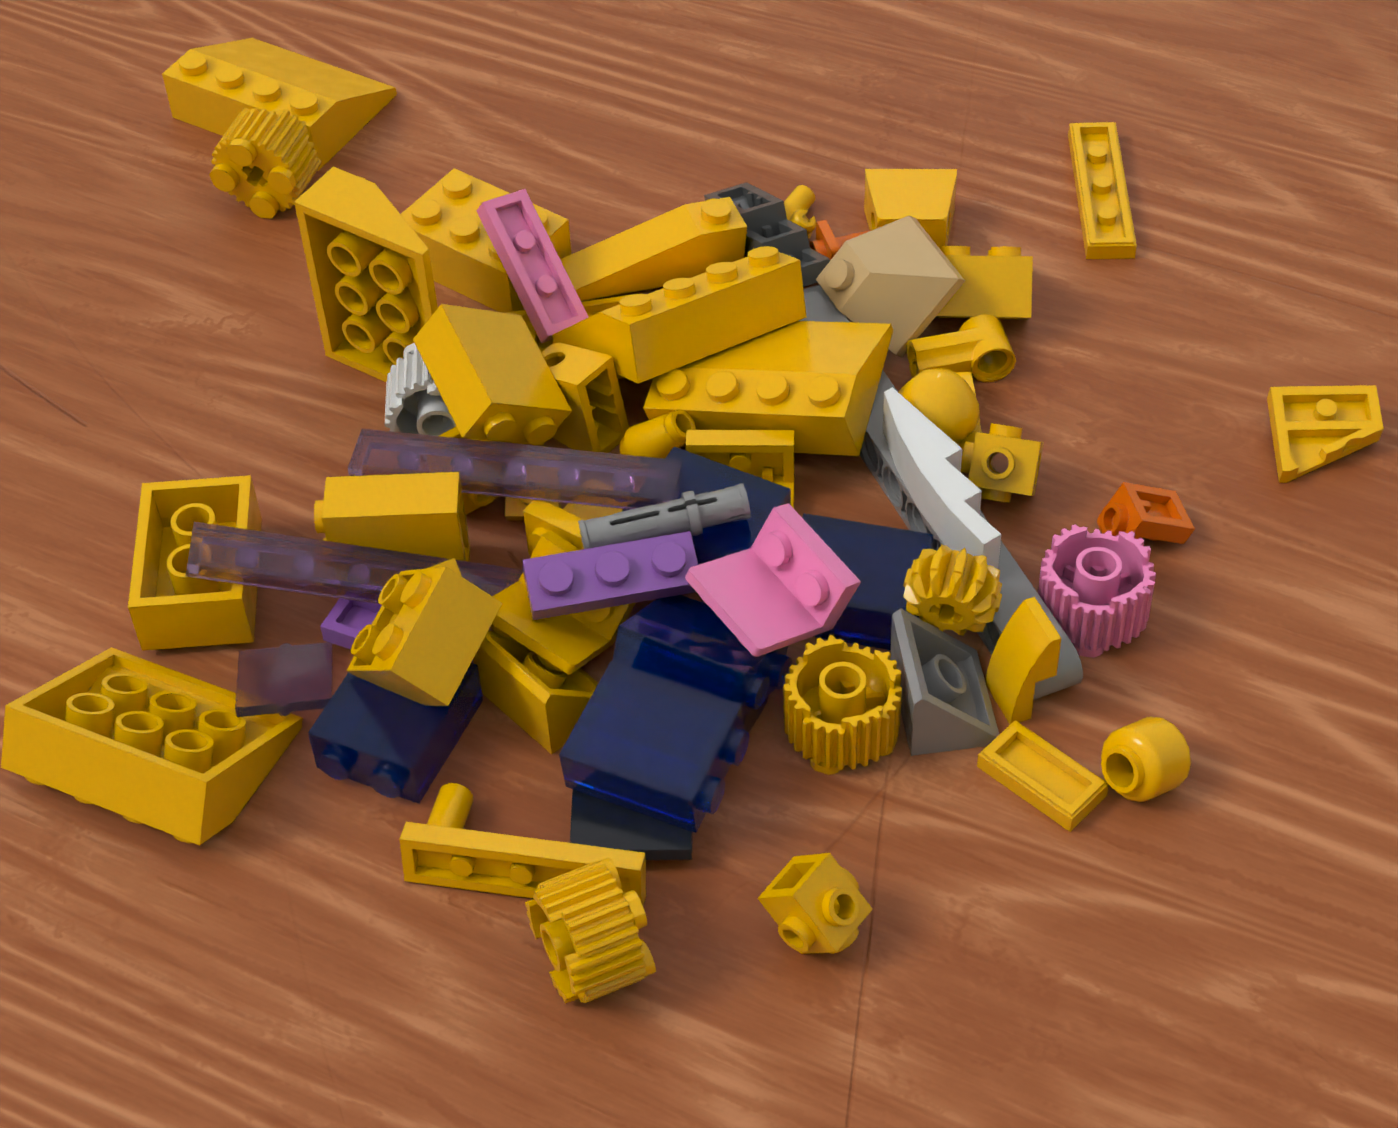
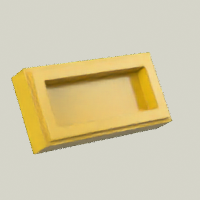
M1016 720L978 754L977 767L1069 832L1107 796L1109 786L1107 782Z

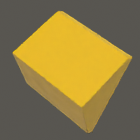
M494 631L487 632L473 658L478 690L551 755L613 710L618 701L616 697L583 669L579 668L572 674L552 670L539 661L536 653L518 641L503 638Z

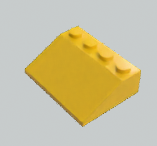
M255 38L190 49L162 73L172 117L221 136L226 133L235 118L245 107L249 110L257 108L259 112L262 109H266L268 113H271L272 110L277 112V110L284 111L288 109L292 116L297 114L299 121L306 122L307 134L309 135L308 141L314 143L313 150L317 151L318 158L322 161L317 171L333 158L397 95L396 87Z
M333 166L294 201L325 355L386 382L391 366L396 365L398 358L403 359L405 347L414 343L413 338L438 308L429 248L375 183Z
M764 246L754 248L748 252V257L734 262L711 264L706 268L705 273L692 278L671 279L663 284L662 289L652 293L633 294L623 297L619 301L620 305L601 311L553 334L552 338L553 344L559 342L613 356L616 373L639 384L806 318L800 259L780 253L775 247Z
M796 321L654 377L643 409L649 420L673 412L676 409H682L692 417L696 430H794V453L859 456L893 334L892 324Z
M111 647L5 705L1 768L25 777L30 783L46 785L72 795L81 803L95 804L122 815L130 822L146 824L173 835L178 841L194 843L200 846L236 819L301 730L303 717Z

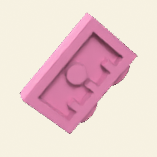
M789 503L772 509L751 548L690 567L685 576V580L699 594L702 600L729 628L738 641L755 657L832 630L861 583L857 576Z

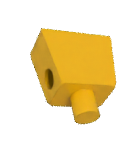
M865 169L864 211L869 230L872 231L910 215L917 219L939 248L940 246H947L955 212L957 169Z
M559 342L551 344L541 353L572 410L569 416L557 428L553 438L590 461L597 463L620 443L626 430L629 428L613 356Z

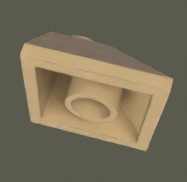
M910 215L847 240L816 278V281L836 308L852 322L892 324L893 334L888 349L900 357H903L907 352V340L918 339L965 282L917 219Z

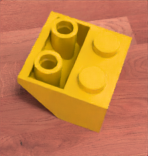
M940 246V250L956 268L965 282L935 318L970 319L980 314H990L998 319L1028 320L1031 318L1033 256H1021V247H991V250H988V256H971V247Z
M448 567L400 571L399 574L393 575L384 585L378 598V603L382 606L372 624L366 625L356 636L351 647V654L354 657L346 671L422 705L449 706L503 603Z

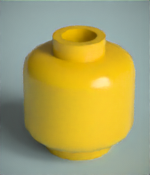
M1146 717L1114 730L1104 741L1101 752V767L1106 782L1124 798L1137 802L1153 799L1179 787L1188 777L1191 766L1190 749L1185 737L1174 724L1160 717Z

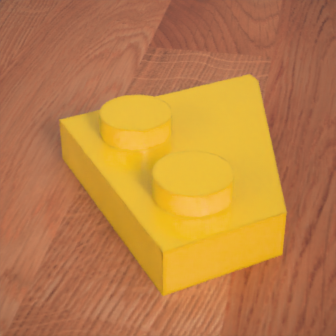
M1376 385L1270 387L1267 403L1279 483L1290 482L1380 440L1384 427Z

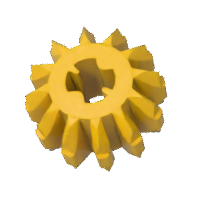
M941 544L937 551L922 549L919 558L914 559L911 568L907 570L903 586L905 591L903 597L907 600L906 611L912 615L919 616V619L938 627L942 632L944 630H953L964 636L967 630L983 632L986 623L993 622L994 614L998 612L1002 599V594L1000 593L1002 583L999 581L1000 570L994 566L987 565L986 556H973L968 554L965 548L957 551Z

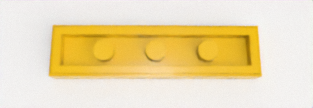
M1116 122L1069 123L1068 140L1086 259H1135L1137 244Z

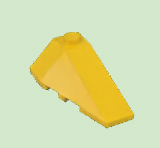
M730 197L708 199L702 202L682 205L560 260L581 301L663 287V284L671 279L692 278L705 273L706 268L711 264L734 262L744 258L747 225Z

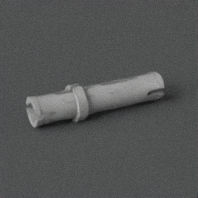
M740 483L736 486L697 495L691 490L682 492V498L635 508L599 518L579 520L578 524L583 547L588 549L688 531L691 532V536L703 534L702 528L741 519H750L751 511L745 486L743 483Z

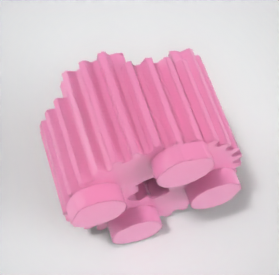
M1074 524L1070 531L1064 528L1061 530V536L1056 534L1053 536L1051 550L1047 549L1045 558H1042L1038 594L1073 643L1078 655L1094 658L1100 656L1104 651H1108L1110 645L1120 648L1122 641L1126 644L1131 643V638H1137L1140 632L1146 628L1156 572H1153L1154 564L1149 562L1150 546H1144L1142 538L1135 539L1133 531L1129 533L1119 531V534L1115 537L1112 536V531L1109 530L1105 534H1101L1099 529L1089 533L1087 531L1088 527H1078Z

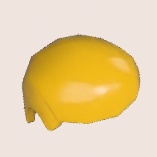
M941 368L923 370L908 381L898 392L956 444H959L968 437L977 426L980 417L977 398L969 384L953 371Z

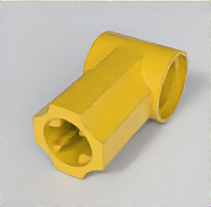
M980 314L971 317L963 323L957 332L907 340V357L912 378L923 370L941 368L953 372H971L979 381L994 382L1007 376L1014 369L1016 363L1015 354L1001 322L997 317L990 314Z

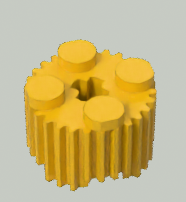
M246 107L243 108L212 153L213 159L211 163L215 166L209 176L213 185L221 191L228 192L229 195H235L238 202L244 201L245 206L250 207L251 211L260 218L272 219L278 210L284 212L286 208L290 209L294 201L301 196L322 162L318 158L317 151L313 150L314 143L308 141L309 135L307 134L306 122L299 121L297 114L292 116L288 109L284 111L277 110V112L272 110L271 113H268L266 109H262L259 112L257 108L250 110Z
M829 635L827 641L817 638V644L813 645L809 642L805 644L803 657H798L796 665L789 667V674L785 675V684L783 686L785 734H788V742L794 743V750L796 752L803 751V758L805 760L810 758V765L814 771L832 775L843 770L845 765H849L853 770L856 769V764L858 763L865 767L868 766L869 759L876 762L879 760V756H886L893 752L899 735L902 687H900L901 671L897 669L896 660H890L891 654L888 651L882 653L879 650H875L874 654H872L871 648L868 646L864 649H859V644L854 643L852 647H848L844 640L836 639L833 635Z
M610 858L595 861L539 883L537 885L538 890L534 891V899L525 902L528 910L527 916L530 920V928L535 939L542 938L549 960L555 970L549 972L555 989L557 988L559 996L563 998L565 1004L579 999L581 1003H587L641 981L656 972L652 954L647 944L638 936V929L647 926V917L643 905L634 890L623 893L618 871Z

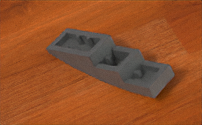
M747 182L704 195L705 201L726 197L732 199L747 225L744 252L746 257H748V252L754 248L764 246L775 247L780 253L800 259L803 287L817 283L816 278L830 262V258L810 248L805 228L787 220L783 200Z

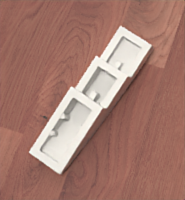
M893 387L884 392L883 433L895 467L917 508L942 542L950 549L960 551L965 548L967 553L973 556L984 555L987 557V565L998 569L1002 534L980 515L982 491L961 473L962 448Z

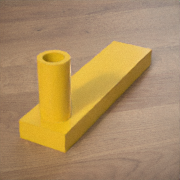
M448 783L443 785L439 790L427 824L406 822L399 838L404 881L534 898V891L538 890L537 885L539 883L595 861L610 858L618 871L623 893L634 890L644 906L646 898V860L644 852L464 829L474 798L471 791L461 784Z

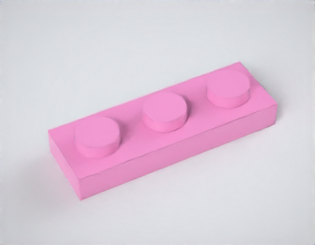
M526 189L482 202L476 211L541 343L553 340V334L588 318L589 316Z

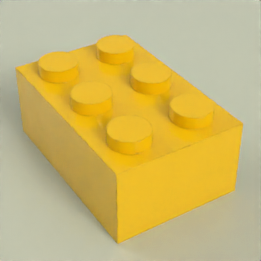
M453 168L403 211L401 215L429 248L435 282L498 312L506 313L524 310L476 211L482 202L510 193ZM533 204L559 258L562 259L571 255L569 219Z
M251 475L142 483L128 610L142 651L254 642L262 517Z

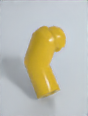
M798 185L784 201L787 220L805 228L809 239L815 230L816 219L813 216L809 220L806 217V213L814 203L815 195L809 187Z

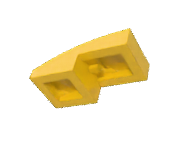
M1035 596L1023 600L1013 613L996 643L987 669L986 686L1009 724L1014 720L1020 723L1031 719L1035 683L1057 676L1061 637Z

